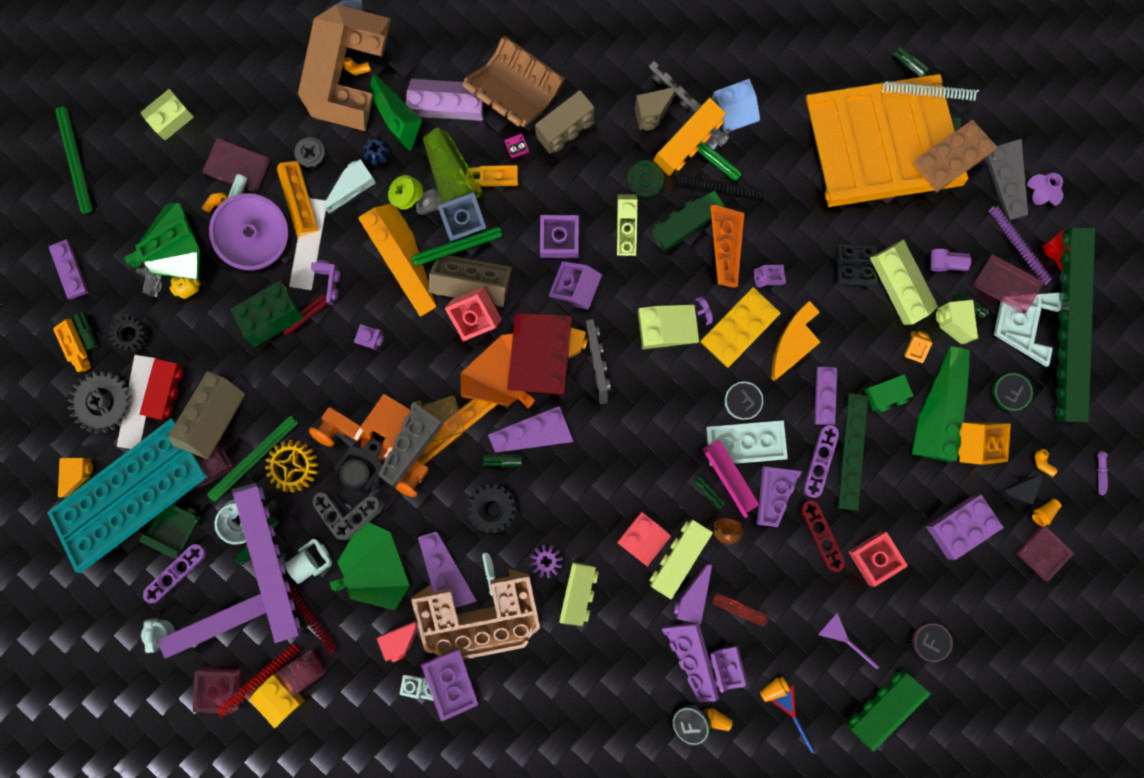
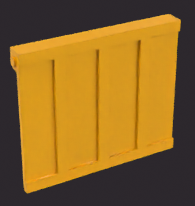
M940 74L893 81L896 84L899 82L900 84L907 83V85L910 83L911 85H926V87L928 85L930 87L932 85L933 87H943ZM885 83L806 96L827 187L825 198L828 207L934 190L912 164L917 158L955 132L946 97L943 98L944 90H942V96L939 97V88L938 96L935 97V88L934 96L932 97L931 88L930 96L928 97L929 88H927L926 96H924V87L921 96V87L919 95H916L917 87L913 95L914 88L912 87L911 94L909 95L910 86L908 87L907 94H905V85L904 93L902 94L901 85L900 93L898 94V85L896 93H894L895 85L893 86L892 93H890L891 84L889 91L886 92V84L883 92ZM967 172L942 189L964 186L968 180Z

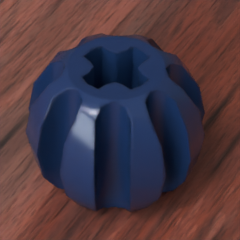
M375 136L374 140L367 139V145H363L362 152L365 153L364 158L368 162L371 161L373 165H378L380 161L384 164L387 161L385 157L390 156L391 151L388 148V142L385 139L381 140V137Z

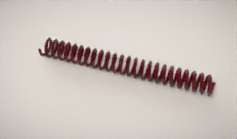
M296 588L292 589L287 593L288 597L293 599L295 607H297V610H300L299 613H302L301 616H304V619H307L306 622H309L308 625H312L311 629H313V632H316L317 638H321L320 641H323L324 647H328L327 651L330 650L329 654L334 653V649L337 647V645H334L335 641L330 643L333 638L329 639L331 635L325 637L328 632L324 633L326 629L321 630L324 626L319 627L321 623L316 624L319 619L314 621L317 616L313 617L314 613L309 615L312 610L308 611L310 607L304 609L308 604L303 605L305 601L299 603L303 598L298 599L301 596L300 594L294 597L298 594V591L293 593Z

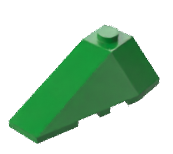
M376 74L373 75L368 89L369 93L374 94L373 100L390 131L409 151L412 150L422 119Z

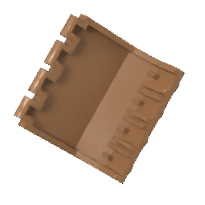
M504 36L495 54L486 66L465 77L463 87L473 95L477 94V97L490 106L492 104L494 110L504 117L507 115V119L515 125L525 127L542 115L558 94L565 78Z

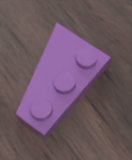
M762 467L757 525L778 527L787 507V501L793 493L794 485L802 471Z

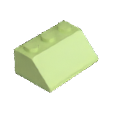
M577 562L572 563L559 623L583 626L584 621L588 622L590 610L586 609L588 602L592 603L594 591L591 590L592 583L597 582L598 577L595 566Z

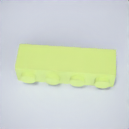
M694 520L685 522L680 530L683 532L679 539L675 538L670 546L672 551L669 556L665 554L660 562L662 567L659 572L655 570L649 580L652 582L650 584L651 587L670 599L674 596L713 533Z

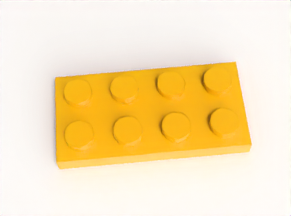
M753 287L701 340V343L728 368L781 313Z

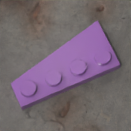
M434 532L418 537L433 591L451 588L455 607L476 602V597L459 571L439 533Z

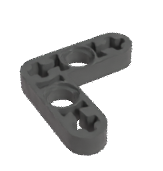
M317 493L312 500L316 511L334 536L340 540H348L379 514L383 507L382 501L379 498L370 496L365 498L345 516L329 494ZM321 498H324V499H325L323 502H324V504H325L326 506H328L329 508H326L324 505H320V504H321V500H320ZM371 502L375 503V509H369L371 507ZM332 511H335L337 518L331 522L329 515ZM357 513H360L362 521L356 524L354 517ZM342 527L347 528L345 530V535L341 534L343 532L341 529Z

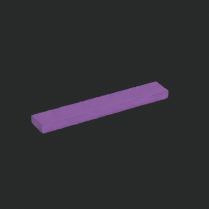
M262 595L254 596L157 640L164 658L166 659L265 614L266 610Z

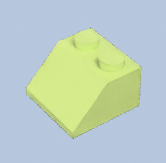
M170 89L140 112L148 124L164 140H167L193 118V115Z
M973 300L949 302L937 309L936 320L940 328L960 344H966L978 339Z

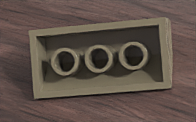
M447 255L435 260L429 275L428 293L456 298L484 286L494 306L503 307L512 267Z
M207 371L168 435L172 445L209 459L244 399L245 393L227 379Z

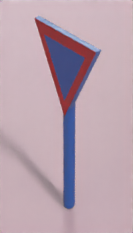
M794 685L790 686L791 691L787 693L788 695L773 699L771 702L792 716L810 752L814 753L815 751L795 715Z

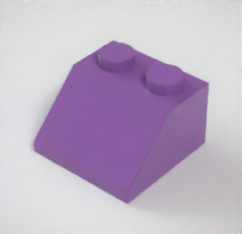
M562 262L549 297L574 307L589 309L602 274L588 265Z

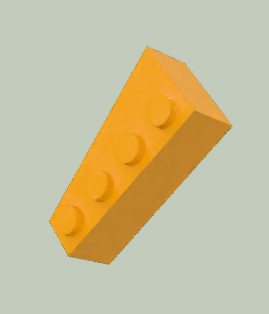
M709 98L658 152L653 161L668 176L675 169L679 171L686 164L684 161L688 155L692 157L699 150L698 144L701 141L705 143L712 136L711 130L714 127L718 129L725 122L723 117L726 113Z

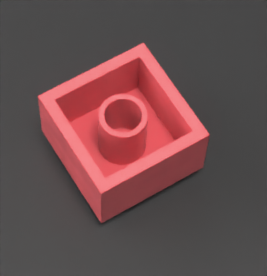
M484 286L452 299L445 307L463 341L496 328L501 321V317Z
M880 531L848 551L870 586H877L908 566L887 532Z

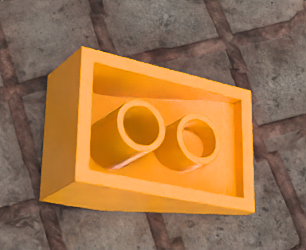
M962 423L960 428L961 446L958 450L960 462L981 465L1008 462L1011 423Z

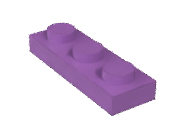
M64 240L48 246L67 298L73 299L88 293L70 241Z
M816 368L814 424L835 425L837 368Z

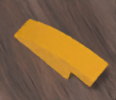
M810 301L795 314L781 335L773 358L771 379L773 381L778 379L820 343L817 337L805 325L820 313Z

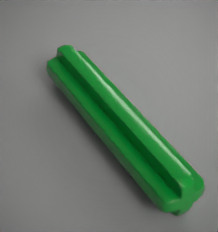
M702 141L698 144V152L730 178L737 181L741 177L742 172L709 145Z

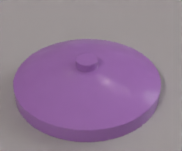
M239 194L228 198L217 207L210 221L209 236L215 252L226 263L242 270H259L273 264L284 252L288 241V226L281 210L269 199L256 194Z

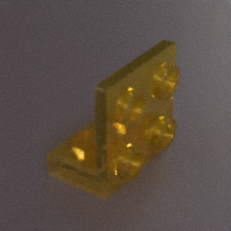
M454 396L427 405L420 400L414 402L444 424L430 443L465 431Z

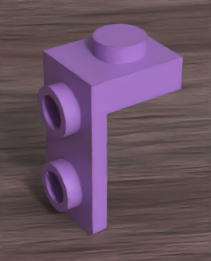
M318 260V263L311 262V270L314 273L329 275L326 302L334 305V300H337L338 297L336 282L340 280V270L334 264H329V261Z

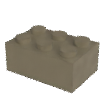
M579 90L535 124L536 137L550 154L553 151H559L566 141L575 139L580 130L583 128L587 129L593 124L594 106Z

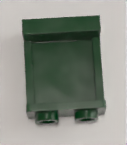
M178 500L156 516L148 533L143 534L139 540L173 559L178 558L184 552L202 517L197 514L196 509L190 506L186 508L181 506V502Z

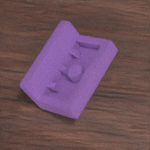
M738 646L717 649L711 653L710 664L715 670V683L721 693L728 689L748 685Z

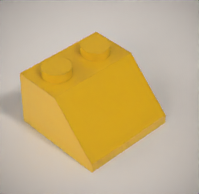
M280 672L273 674L249 698L252 704L274 728L305 701Z

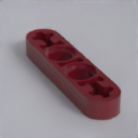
M815 501L804 502L801 506V513L826 567L830 571H841L844 568L845 562L820 506ZM808 504L815 507L813 514L814 516L819 515L820 518L813 519L810 522L809 518L813 517L811 513L806 512ZM818 521L824 526L823 531L820 533L815 532L813 528L814 524ZM826 539L832 543L831 549L827 551L822 548V542ZM834 551L836 552V554L832 555L835 560H839V563H837V568L835 566L830 565V563H832L833 560L831 556L826 557V554H830Z

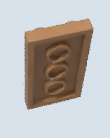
M971 120L917 158L912 165L932 188L938 192L992 154L998 147L974 120Z

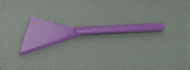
M836 613L818 635L846 642L872 666L879 669V666L848 639L838 613Z

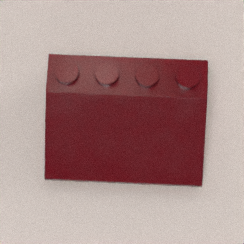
M515 314L507 390L565 396L572 316Z

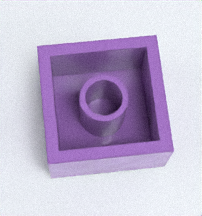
M540 215V257L578 258L579 215Z

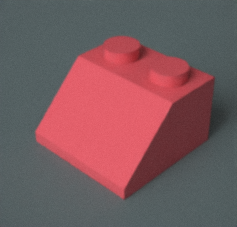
M640 512L617 543L648 567L671 536L643 512Z
M417 620L377 638L385 661L391 659L392 662H395L406 655L419 629Z

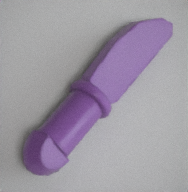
M1100 451L1097 454L1099 494L1105 495L1108 489V456L1105 451Z

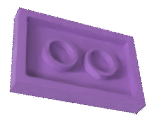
M459 649L421 664L441 721L478 705Z

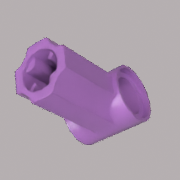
M934 249L931 251L930 270H969L971 265L970 254L952 253L946 249Z

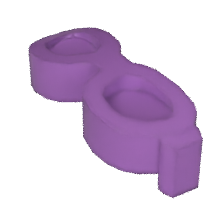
M702 297L695 299L699 301L703 308L697 311V314L705 313L706 325L711 324L713 318L707 301Z

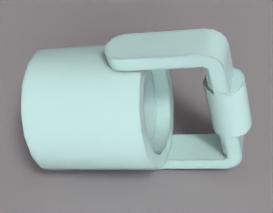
M313 539L298 550L299 554L285 563V568L293 580L300 584L311 575L317 576L331 566L332 561L325 546L321 545L318 540ZM314 544L322 558L327 562L320 568L313 556L307 551Z
M158 618L145 620L141 638L145 644L146 653L159 651L160 646L157 640L175 632L174 626L169 621H158Z

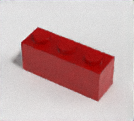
M154 359L139 415L165 421L169 420L174 410L172 407L174 399L177 398L179 392L177 388L178 383L184 373L182 365Z

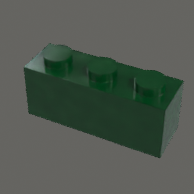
M699 198L695 201L691 199L684 205V209L679 212L678 210L672 212L668 216V220L656 223L653 226L654 229L651 235L663 252H666L711 220V214Z

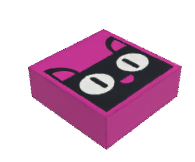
M522 133L504 140L511 159L529 152Z

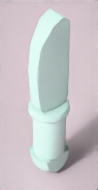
M483 553L482 557L490 589L489 593L493 596L490 580L496 578L494 566L490 555Z

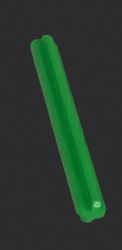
M495 227L412 255V261L417 266L500 238L502 231L500 227Z

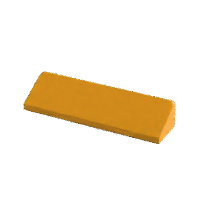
M299 162L280 163L277 171L297 237L319 231Z

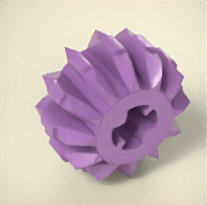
M542 545V553L536 548L535 551L539 556L531 554V558L536 559V561L530 562V566L537 565L538 567L533 572L536 573L540 569L542 571L539 577H543L545 571L547 572V578H550V571L552 570L557 575L558 572L554 567L562 568V565L556 563V561H562L563 557L556 558L555 556L560 551L556 550L552 553V545L549 547V551H546V545ZM544 556L552 559V563H549L550 566L548 567L541 563V559L543 560Z

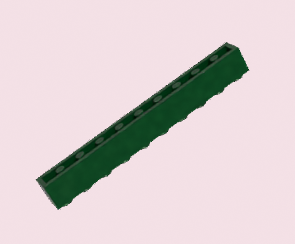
M1072 227L1065 229L1061 236V243L1063 244V252L1060 257L1062 263V272L1060 273L1062 290L1059 294L1061 302L1059 320L1061 324L1058 331L1060 348L1057 352L1059 359L1057 378L1059 379V384L1056 389L1058 406L1056 407L1055 414L1057 421L1089 422L1095 228Z

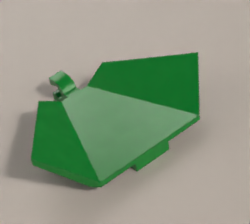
M179 203L166 204L139 244L135 246L137 251L124 257L126 263L136 268L142 261L152 274L199 280L200 249L184 210Z
M370 522L350 539L337 562L344 578L330 582L331 589L335 592L348 587L349 598L352 600L396 610L410 588L403 562L391 532Z

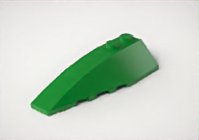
M953 346L949 347L938 376L933 382L930 394L927 396L925 405L918 416L912 448L913 455L947 462L957 461L961 439L960 428L964 422L970 350Z

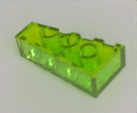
M436 127L423 137L441 203L474 192L476 198L483 193L447 131Z

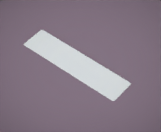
M309 198L319 231L298 237L289 287L312 290L314 272L311 270V262H317L326 210L323 207L324 200Z
M134 356L129 381L130 390L127 392V394L132 395L128 399L129 402H132V405L127 406L130 409V413H125L127 419H122L117 447L131 449L141 442L146 416L139 415L152 365L154 359L157 358Z

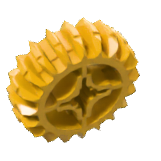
M289 440L288 445L286 442H281V447L276 445L274 448L277 452L270 451L269 454L273 457L272 459H266L267 462H271L270 466H265V469L271 470V472L266 474L267 477L273 476L270 483L274 484L277 482L276 488L280 489L283 486L284 492H287L288 489H290V492H295L296 488L298 491H302V484L305 487H309L307 480L314 481L315 479L311 474L318 473V471L313 470V467L319 466L318 463H313L317 456H310L314 450H307V444L301 446V441H297L295 445L293 440ZM293 450L287 460H280L285 453ZM299 452L306 461V467L300 464ZM291 463L296 467H299L300 469H291L289 466H286L284 464ZM278 466L284 469L285 480L280 476ZM297 472H304L299 480L291 482Z

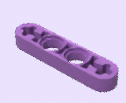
M833 425L824 426L818 436L804 484V493L811 498L819 497L824 488L839 436L838 429ZM829 429H831V433L834 434V436L830 437L828 440V443H832L831 446L829 444L821 443V441H826L827 435L825 434V431H829ZM821 447H826L829 451V455L826 458L819 455ZM816 465L822 466L824 470L821 476H816L813 472ZM811 477L814 479H821V482H816L815 488H817L818 491L813 492V495L811 494V490L808 489L809 486H813L815 481L810 480Z
M201 544L188 547L144 590L143 598L145 601L156 603L162 600L204 560L207 554L206 548ZM199 549L200 551L198 554L200 555V557L196 556L189 560L188 558L193 556L195 553L193 550ZM181 561L187 564V569L184 572H180L177 567ZM166 575H170L173 579L170 586H166L163 582ZM159 587H161L162 590H159L155 594L156 597L151 598V591L157 590Z

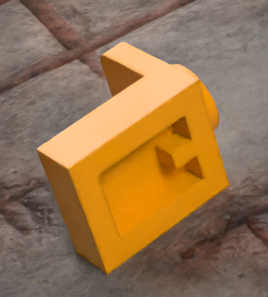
M912 331V338L904 356L923 363L933 342L927 333Z

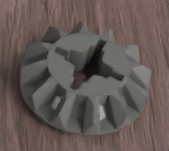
M304 138L295 147L297 161L306 167H316L325 156L324 146L316 138ZM305 148H306L307 150L309 149L310 151H311L312 149H314V150H313V153H314L315 157H314V156H311V155H309L308 157H306L308 154H307Z

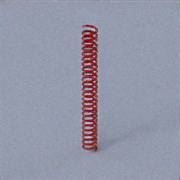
M291 644L290 647H287V650H284V653L281 652V655H278L275 661L272 660V664H268L269 667L265 666L262 672L259 671V675L256 674V677L252 678L253 680H249L250 683L246 682V686L243 685L240 691H236L237 694L233 693V697L230 696V700H226L227 703L223 702V705L217 708L220 718H223L222 714L226 715L224 710L230 713L228 707L233 710L231 704L236 707L235 702L239 704L238 699L243 701L241 696L243 698H246L245 694L249 696L248 691L252 693L251 688L256 690L254 685L259 687L257 682L262 685L260 679L265 682L264 677L268 679L267 674L272 676L269 670L275 674L272 667L278 671L275 666L276 664L281 668L278 661L284 665L281 659L287 663L286 658L291 659L288 654L294 657L291 651L297 655L294 648L298 652L300 650L296 644Z

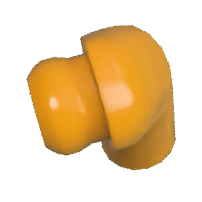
M344 58L343 67L353 75H360L371 71L368 62L358 65L352 61V58Z
M224 193L211 194L201 208L210 213L214 206H219L228 199V196Z
M1045 449L1037 451L1035 454L1037 468L1052 477L1055 476L1058 469L1048 464V451Z

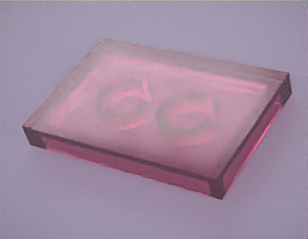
M217 138L202 173L232 185L237 174L243 175L247 178L244 189L256 194L270 159Z
M992 254L973 286L1025 314L1044 282Z

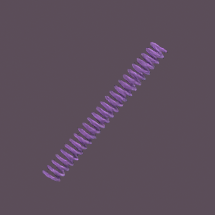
M992 207L989 212H992L993 218H997L995 221H999L1000 227H1004L1002 230H1006L1007 236H1011L1009 239H1013L1011 242H1015L1014 246L1018 245L1016 249L1020 248L1018 252L1022 251L1020 255H1023V258L1027 257L1025 261L1029 260L1027 264H1030L1029 267L1034 266L1032 270L1036 269L1034 273L1039 272L1036 276L1041 275L1039 279L1045 277L1041 280V282L1046 281L1043 285L1048 284L1052 277H1049L1050 274H1046L1047 271H1044L1045 268H1042V264L1039 265L1040 261H1038V258L1034 259L1036 255H1033L1034 252L1028 249L1029 246H1026L1025 240H1021L1022 237H1019L1018 231H1014L1015 228H1012L1011 222H1007L1009 219H1005L1004 213H1000L1002 211L998 210L1000 207Z

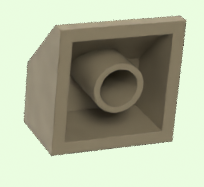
M674 87L636 96L635 113L640 130H652L659 125L672 104L675 92Z

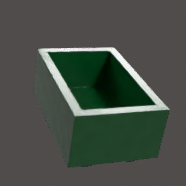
M281 280L230 309L244 338L254 348L304 319L290 290Z

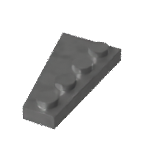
M587 320L586 329L590 352L592 353L593 368L596 371L597 389L599 388V401L601 405L608 403L607 390H611L609 378L605 379L604 372H607L606 362L601 360V355L604 353L602 343H598L597 337H600L599 327L594 325V320Z

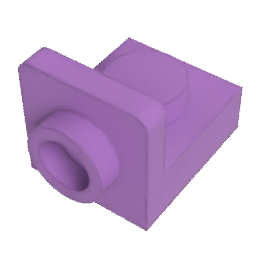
M764 265L755 269L754 279L756 287L761 288L766 285L785 284L784 266Z
M360 324L354 343L377 350L378 346H381L383 343V332L379 329H373Z

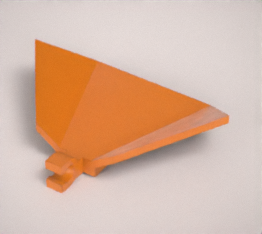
M513 334L501 335L461 372V397L509 406L517 399L527 408L534 404L535 400L529 394L522 391L507 390Z

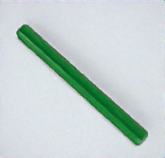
M65 107L56 108V114L80 211L84 214L92 212V206L68 110Z
M289 416L208 492V497L213 501H217L298 424V421L293 416Z

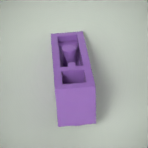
M705 564L682 594L679 602L675 603L674 614H677V619L701 624L712 565Z

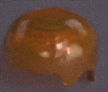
M719 518L715 521L714 536L721 543L728 545L736 544L743 537L744 530H741L740 522L729 518Z

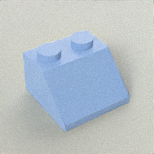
M750 79L714 92L712 100L726 113L723 117L725 122L722 124L724 133L760 121L757 98Z

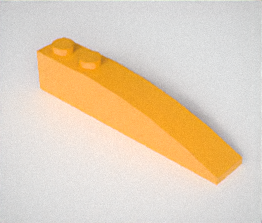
M392 204L375 207L358 217L419 316L422 317L435 309L436 303L433 294L428 293L429 282L423 264L415 266L412 261V255L419 253L414 235L397 207Z

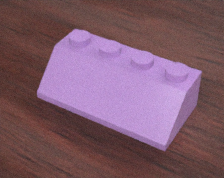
M411 79L407 89L406 105L419 117L483 121L484 102L477 97V94L473 95L463 87V82Z

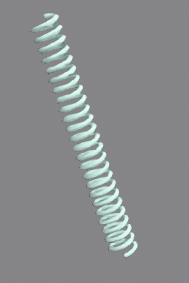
M886 81L885 84H884V86H883V92H884L885 86H886V84H887V90H886V92H888V91H889V86H890V84H891L890 93H892L893 86L895 85L894 93H896V88H897V85H898V94L900 93L901 85H902V91H901L902 94L904 93V87H905V85H906L905 94H907V92H908V87L910 86L909 95L911 94L912 87L914 88V89H913V95L915 94V89H916V87H917V93H916V95H919V89H920V87H921V92H920V95H921V96H922V94H923V89H924V87H925L924 96H926L927 88H929L928 97L930 96L931 88H932V95H931L932 97L934 96L935 88H936L935 97L938 96V90H939V88H940L939 97L942 96V90L944 89L943 98H945L946 90L948 89L947 99L949 98L950 90H951V96H950L951 99L953 98V92H954V90H955L954 99L957 98V92H958V90H959L958 99H960V98H961V92H962V90H963L962 100L964 99V97H965V92L967 91L966 100H968V96H969V92H970V93H971V94H970V97H969V100H970V101L972 100V94H973V92H974L973 101H975V100H976V94H977V92L979 91V90H977V91L973 90V91H972L971 89H970V90H967V89L964 90L963 88H962L961 90H960V88H958V89L954 88V89H953L952 87H951L950 89H949L948 87H947V88H945V87H942V88H941L940 86H939V87H937V86L933 87V85H932L931 87H930L929 85L926 87V85H924V86L918 85V84H916V85L912 84V85H911L910 83L907 85V83H905V84L901 83V84H900L899 82H898L897 84H896L895 82H893V84H892V82H889V83H888V81Z

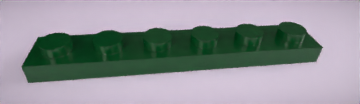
M848 394L837 504L839 509L858 511L868 396Z

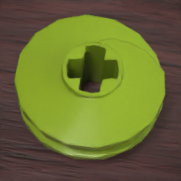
M400 176L393 181L389 188V201L399 209H408L422 197L423 187L417 179L411 176Z

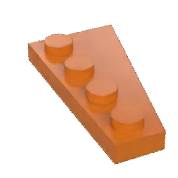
M712 205L710 208L718 284L735 288L738 287L744 213Z

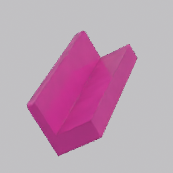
M718 439L702 450L744 518H747V512L759 506Z

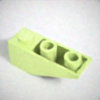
M618 195L617 255H636L637 195Z

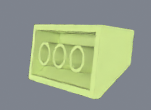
M904 239L870 257L904 325L918 322L929 316L938 307Z

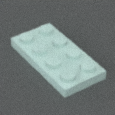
M784 421L706 427L708 445L719 439L734 464L788 459Z

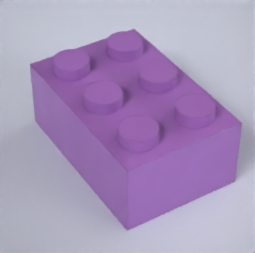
M972 495L926 526L947 559L951 560L958 559L1004 528L982 495Z

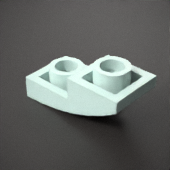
M403 675L399 695L433 701L425 677Z

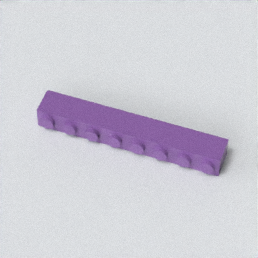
M254 483L232 489L274 642L278 643L299 636L297 629H300L298 617L294 618L292 611L295 610L293 599L289 600L287 593L290 592L288 581H283L282 574H285L282 562L278 563L277 556L280 555L277 544H273L271 538L275 536L273 526H268L266 518H270L267 506L263 507L261 502L262 499H265L262 487L258 488L257 484Z

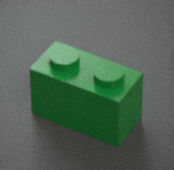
M905 374L864 390L866 396H868L872 411L879 409L880 413L891 409V404L897 403V406L909 402L907 398L913 396Z

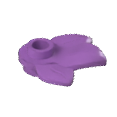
M1049 173L1046 176L1038 174L1027 182V186L1034 189L1032 200L1035 205H1042L1050 201L1053 205L1057 206L1062 201L1063 192L1061 187L1063 179L1059 174ZM1050 180L1054 181V186L1051 185Z

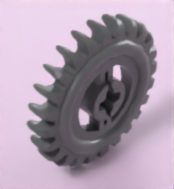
M93 371V377L85 374L87 380L78 379L81 386L73 384L77 392H69L75 398L68 399L69 402L74 403L68 409L75 410L70 416L78 417L74 422L77 424L82 423L80 428L88 427V432H92L95 429V433H100L101 430L107 433L109 427L111 430H115V424L122 425L120 419H127L125 413H130V409L127 406L132 405V402L128 401L132 395L127 394L130 388L124 387L126 382L124 380L120 381V376H114L112 372H108L107 375L105 371H100L99 375L98 372ZM100 388L109 390L113 395L114 404L111 411L109 410L111 398L106 394H102ZM89 407L101 411L102 416L93 414Z

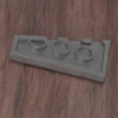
M655 61L652 62L649 66L654 74L652 78L659 85L664 83L668 87L667 89L674 87L673 97H679L681 99L679 103L686 110L690 108L696 113L701 108V105L692 97L690 98L689 94L681 86L676 85L671 76L666 72L663 73Z
M1022 139L997 146L996 151L986 157L1006 219H1009L1008 221L1028 215Z
M414 402L410 407L409 416L404 419V426L400 435L396 436L394 440L395 445L392 451L388 453L378 474L394 488L444 425Z

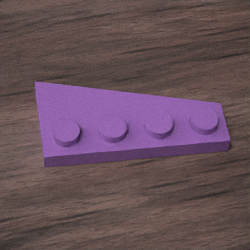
M559 406L488 435L495 453L574 442Z
M699 623L664 626L662 631L664 635L667 634L672 650L676 651L680 659L679 664L688 675L687 680L699 702L717 701L719 694Z

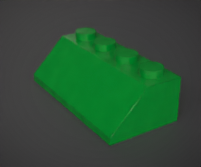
M904 671L897 672L891 677V682L887 686H883L877 691V696L873 700H869L864 704V709L859 714L856 713L850 718V723L847 727L867 747L875 751L930 693Z

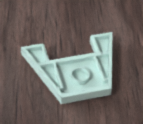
M1060 293L1001 298L994 335L1042 365L1049 366L1053 348L1036 344L1034 340L1041 308L1056 312L1060 311Z

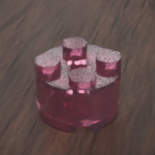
M310 650L277 673L289 693L293 696L322 677L326 672L315 654Z

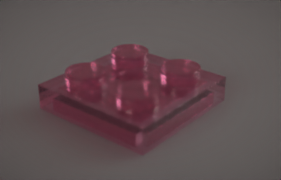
M1042 526L1016 554L1044 581L1048 582L1074 553L1046 526Z

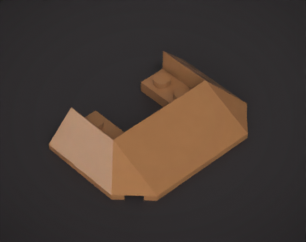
M337 4L314 18L298 91L311 117L366 131L374 94L339 85L346 48L383 56L391 21L390 18Z
M509 569V577L490 580L494 607L458 614L451 588L433 591L431 584L417 593L411 600L424 650L441 656L459 649L464 660L525 648L530 637L540 628L529 574Z

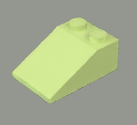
M694 305L639 308L638 317L642 349L699 343Z

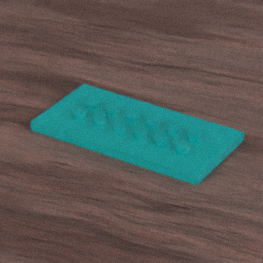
M174 419L168 420L47 512L75 572L81 574L208 477L195 454L172 445L168 435L176 424Z

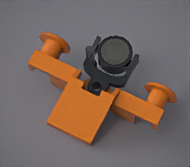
M383 394L361 426L329 407L321 417L322 424L319 428H310L309 433L316 441L329 447L334 445L331 439L336 432L343 436L346 434L357 442L363 438L361 449L350 447L334 469L337 474L340 472V481L346 490L358 492L365 488L366 492H369L370 489L378 492L382 488L378 475L382 468L380 461L385 460L388 453L392 451L395 445L394 440L397 435H400L404 426V419L409 416L411 410ZM373 431L385 437L383 444L372 438ZM356 456L362 458L375 468L376 471L370 480L367 465L360 460L347 461L349 457ZM416 460L395 488L406 496H417L414 489L428 473V467Z

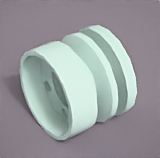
M235 499L227 502L218 512L215 519V530L225 542L242 544L246 542L242 524H239L235 519L239 515Z

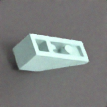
M361 160L351 162L343 171L323 205L328 213H331L376 183Z

